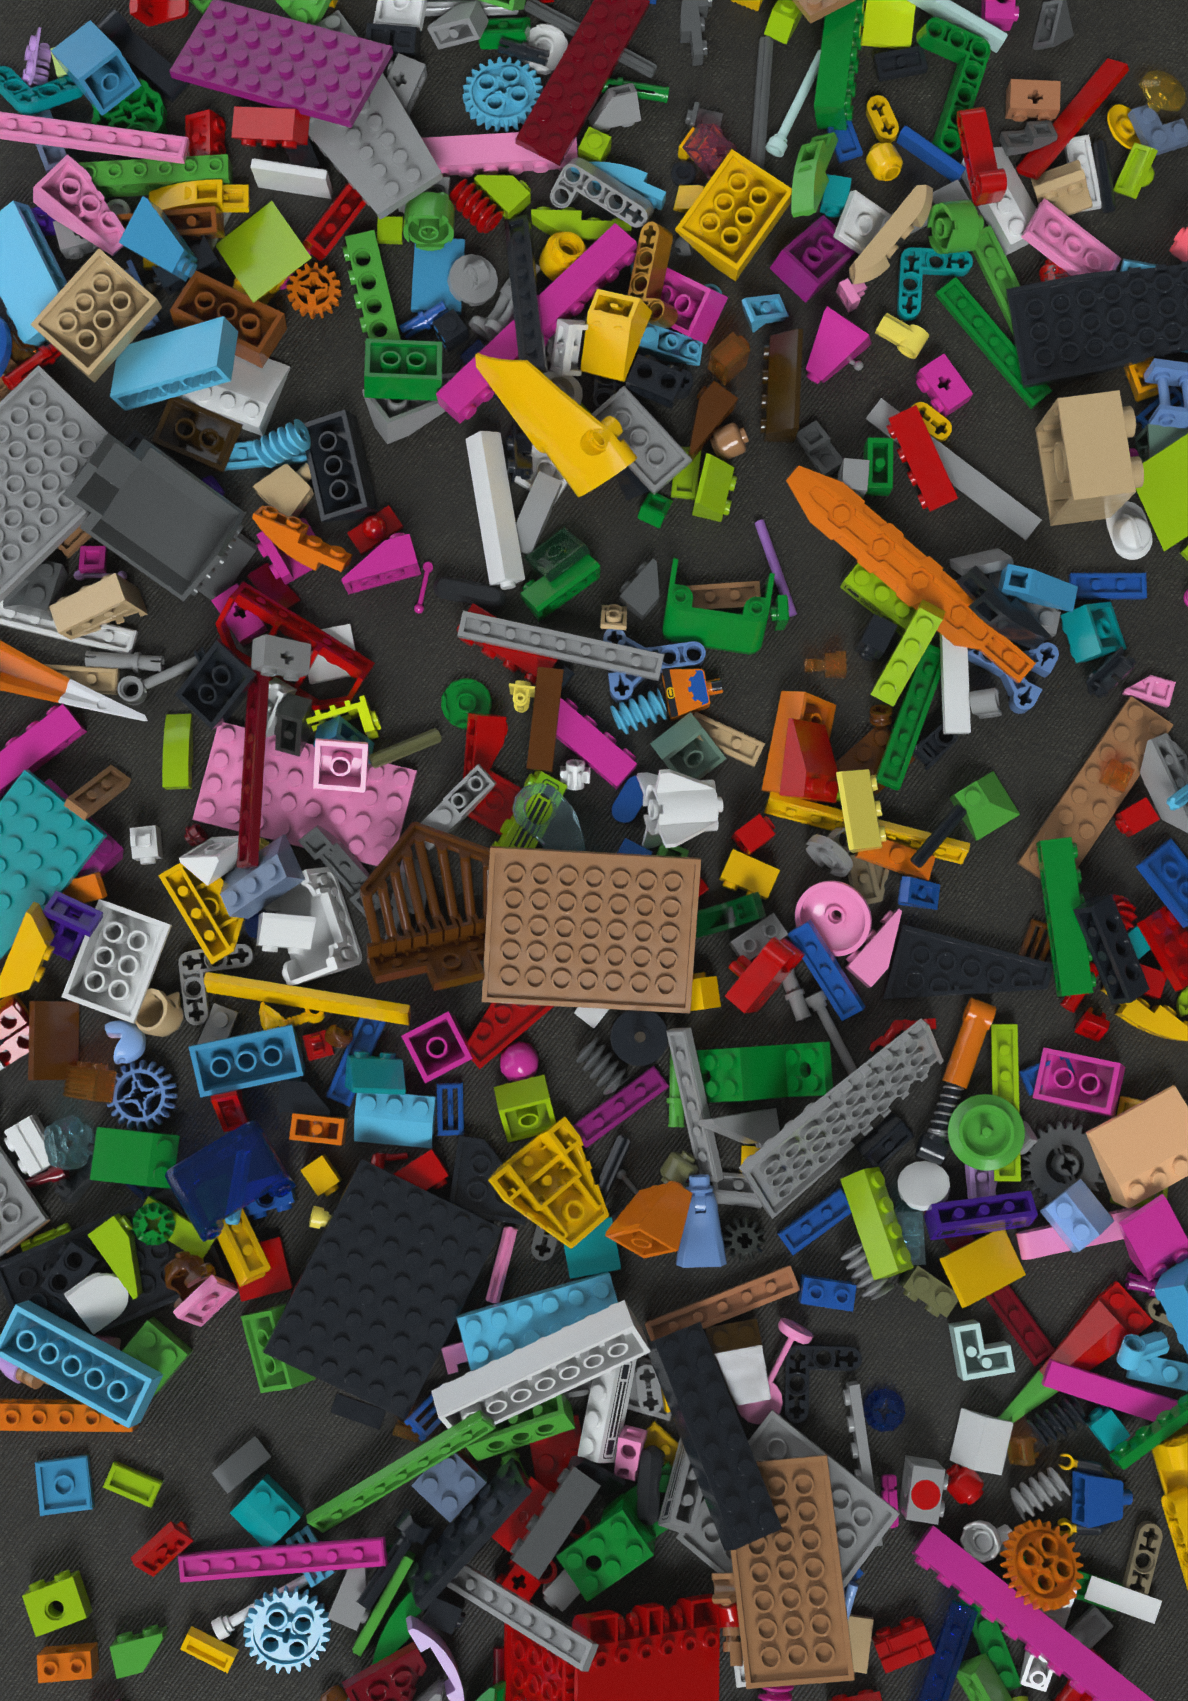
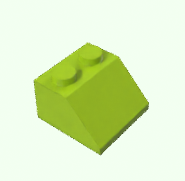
M706 453L692 515L721 522L723 514H729L732 501L727 500L729 491H734L737 476H733V466L711 454Z
M545 1075L494 1087L498 1111L508 1143L537 1136L556 1123Z

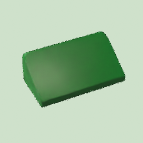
M530 18L488 19L489 22L481 38L478 39L480 48L483 50L498 49V46L509 48V46L499 43L501 37L523 43V41L529 42Z

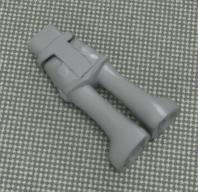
M535 263L536 274H538L541 268ZM510 277L501 288V294L491 314L487 318L473 316L469 321L471 329L489 341H492L514 320Z

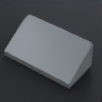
M723 1172V1180L712 1182L717 1204L762 1207L743 1174Z

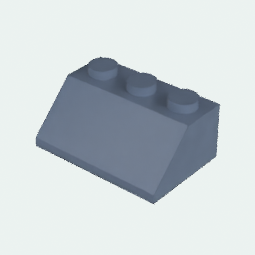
M281 835L259 851L258 866L247 869L236 867L226 874L220 896L229 917L249 919L305 880L287 836Z

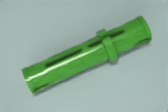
M669 1050L668 1127H685L683 1105L671 1051Z

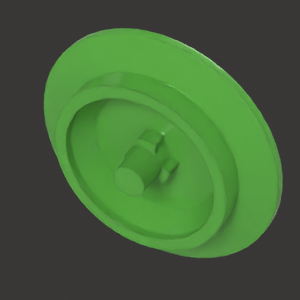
M982 1094L966 1099L954 1110L948 1125V1138L953 1152L963 1163L978 1170L990 1171L1007 1166L1018 1156L1024 1143L1025 1129L1019 1112L1011 1103L995 1095Z

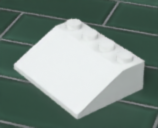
M235 355L230 382L177 397L243 425L242 429L263 436L290 371V366L268 359L264 367L260 368Z
M99 899L95 909L103 912V918L91 937L85 935L62 997L135 1024L172 925Z

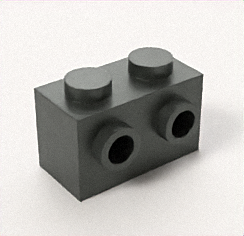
M287 693L284 701L278 703L275 712L277 717L274 735H276L275 750L300 757L310 737L311 724H307L306 719L311 717V699Z

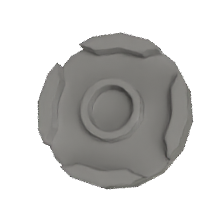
M469 254L460 257L453 263L449 271L447 283L450 292L456 300H462L468 303L469 306H479L486 303L494 295L497 289L498 277L495 268L488 260L482 256Z
M845 827L835 828L828 837L819 834L813 835L806 843V845H809L806 851L811 859L821 868L827 865L832 869L830 873L839 877H845L854 866L848 854L850 851L847 839L843 846L839 843L840 834L842 832L846 834Z

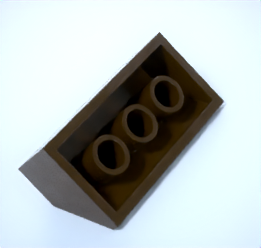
M794 329L771 335L768 344H764L763 360H767V369L762 371V384H766V393L761 395V408L765 409V418L760 419V433H764V441L794 443L799 430L803 329Z

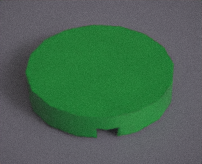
M462 678L452 682L445 690L441 700V708L445 718L453 726L467 729L468 713L490 714L492 699L488 689L482 683L474 679Z

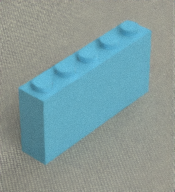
M12 201L0 210V297L7 308L8 316L13 320L18 330V337L25 344L41 346L47 339L30 324L63 289L67 281L29 205Z
M222 316L129 344L116 358L110 397L127 411L230 382L232 379L238 331Z

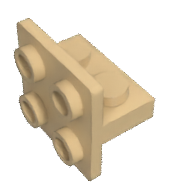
M1079 160L1045 171L1038 180L1031 178L1038 205L1045 198L1067 216L1092 208L1093 206L1085 173Z

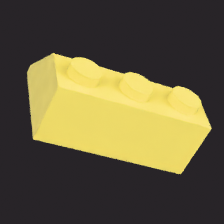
M869 769L836 772L849 851L855 853L883 848L882 842L887 841L885 827H879L878 816L883 815L880 800L875 801L874 791L878 790L876 775H871Z

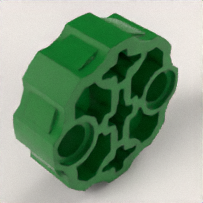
M138 79L142 86L103 116L92 105L94 109L92 123L95 125L105 126V123H107L110 127L167 134L168 131L166 127V117L168 114L159 93L151 89L148 83L142 79ZM150 104L155 106V112L152 111Z

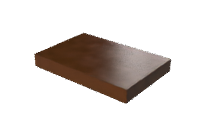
M30 1001L28 1080H78L79 1003Z

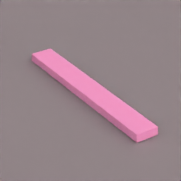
M0 112V139L180 164H185L190 143L188 137Z

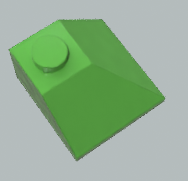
M994 771L950 797L954 806L957 804L961 805L967 811L963 821L976 841L1020 815Z

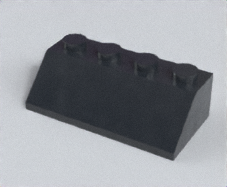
M342 410L305 422L304 425L311 439V446L305 452L321 521L356 520L378 513L357 416L347 410Z

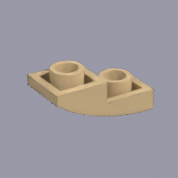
M616 604L602 605L600 628L626 630L627 607Z

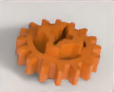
M306 263L304 271H301L299 268L296 270L297 277H289L292 284L286 287L290 293L287 297L289 302H293L292 307L295 311L300 309L301 316L304 317L308 312L311 319H314L315 314L318 313L321 318H324V311L327 310V312L332 314L331 306H339V301L336 297H342V292L338 289L341 287L339 280H335L337 276L334 271L329 273L328 266L325 265L322 269H319L318 263H315L314 267L310 268ZM321 278L325 279L330 286L327 283H322ZM314 288H318L317 290H315V294L310 293L314 291ZM298 296H301V298L306 299L308 304L302 302Z

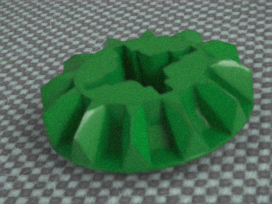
M149 1203L142 1206L133 1217L132 1230L135 1232L137 1239L146 1245H160L172 1236L175 1230V1218L167 1206L161 1203ZM161 1216L162 1218L157 1225L159 1230L152 1229L146 1232L145 1230L149 1226L147 1218L154 1220Z

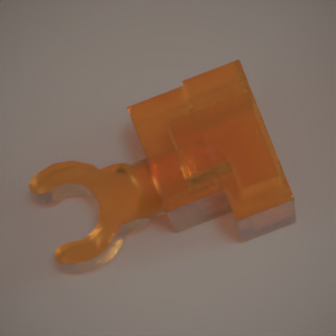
M846 651L825 653L824 660L805 659V672L825 670V678H845L847 674Z

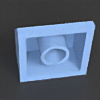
M1082 1179L1076 1181L1040 1210L1073 1253L1081 1251L1114 1222V1219Z

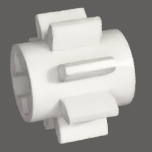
M582 760L566 761V766H560V782H565L569 790H581L584 788V783H590V767H585V762Z

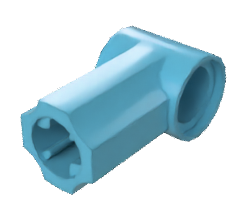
M1155 1331L1140 1337L1133 1334L1126 1335L1116 1357L1117 1363L1126 1370L1138 1369L1141 1362L1168 1353L1170 1346L1167 1337L1162 1331Z

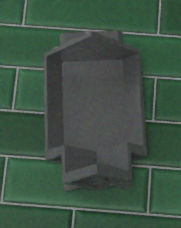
M109 433L105 435L80 469L75 479L63 493V495L89 513L80 526L83 531L183 602L190 594L195 596L198 591L212 600L229 589L258 548L255 543L240 533L244 527V524L241 523L246 515L244 511L144 438L136 449L132 451Z

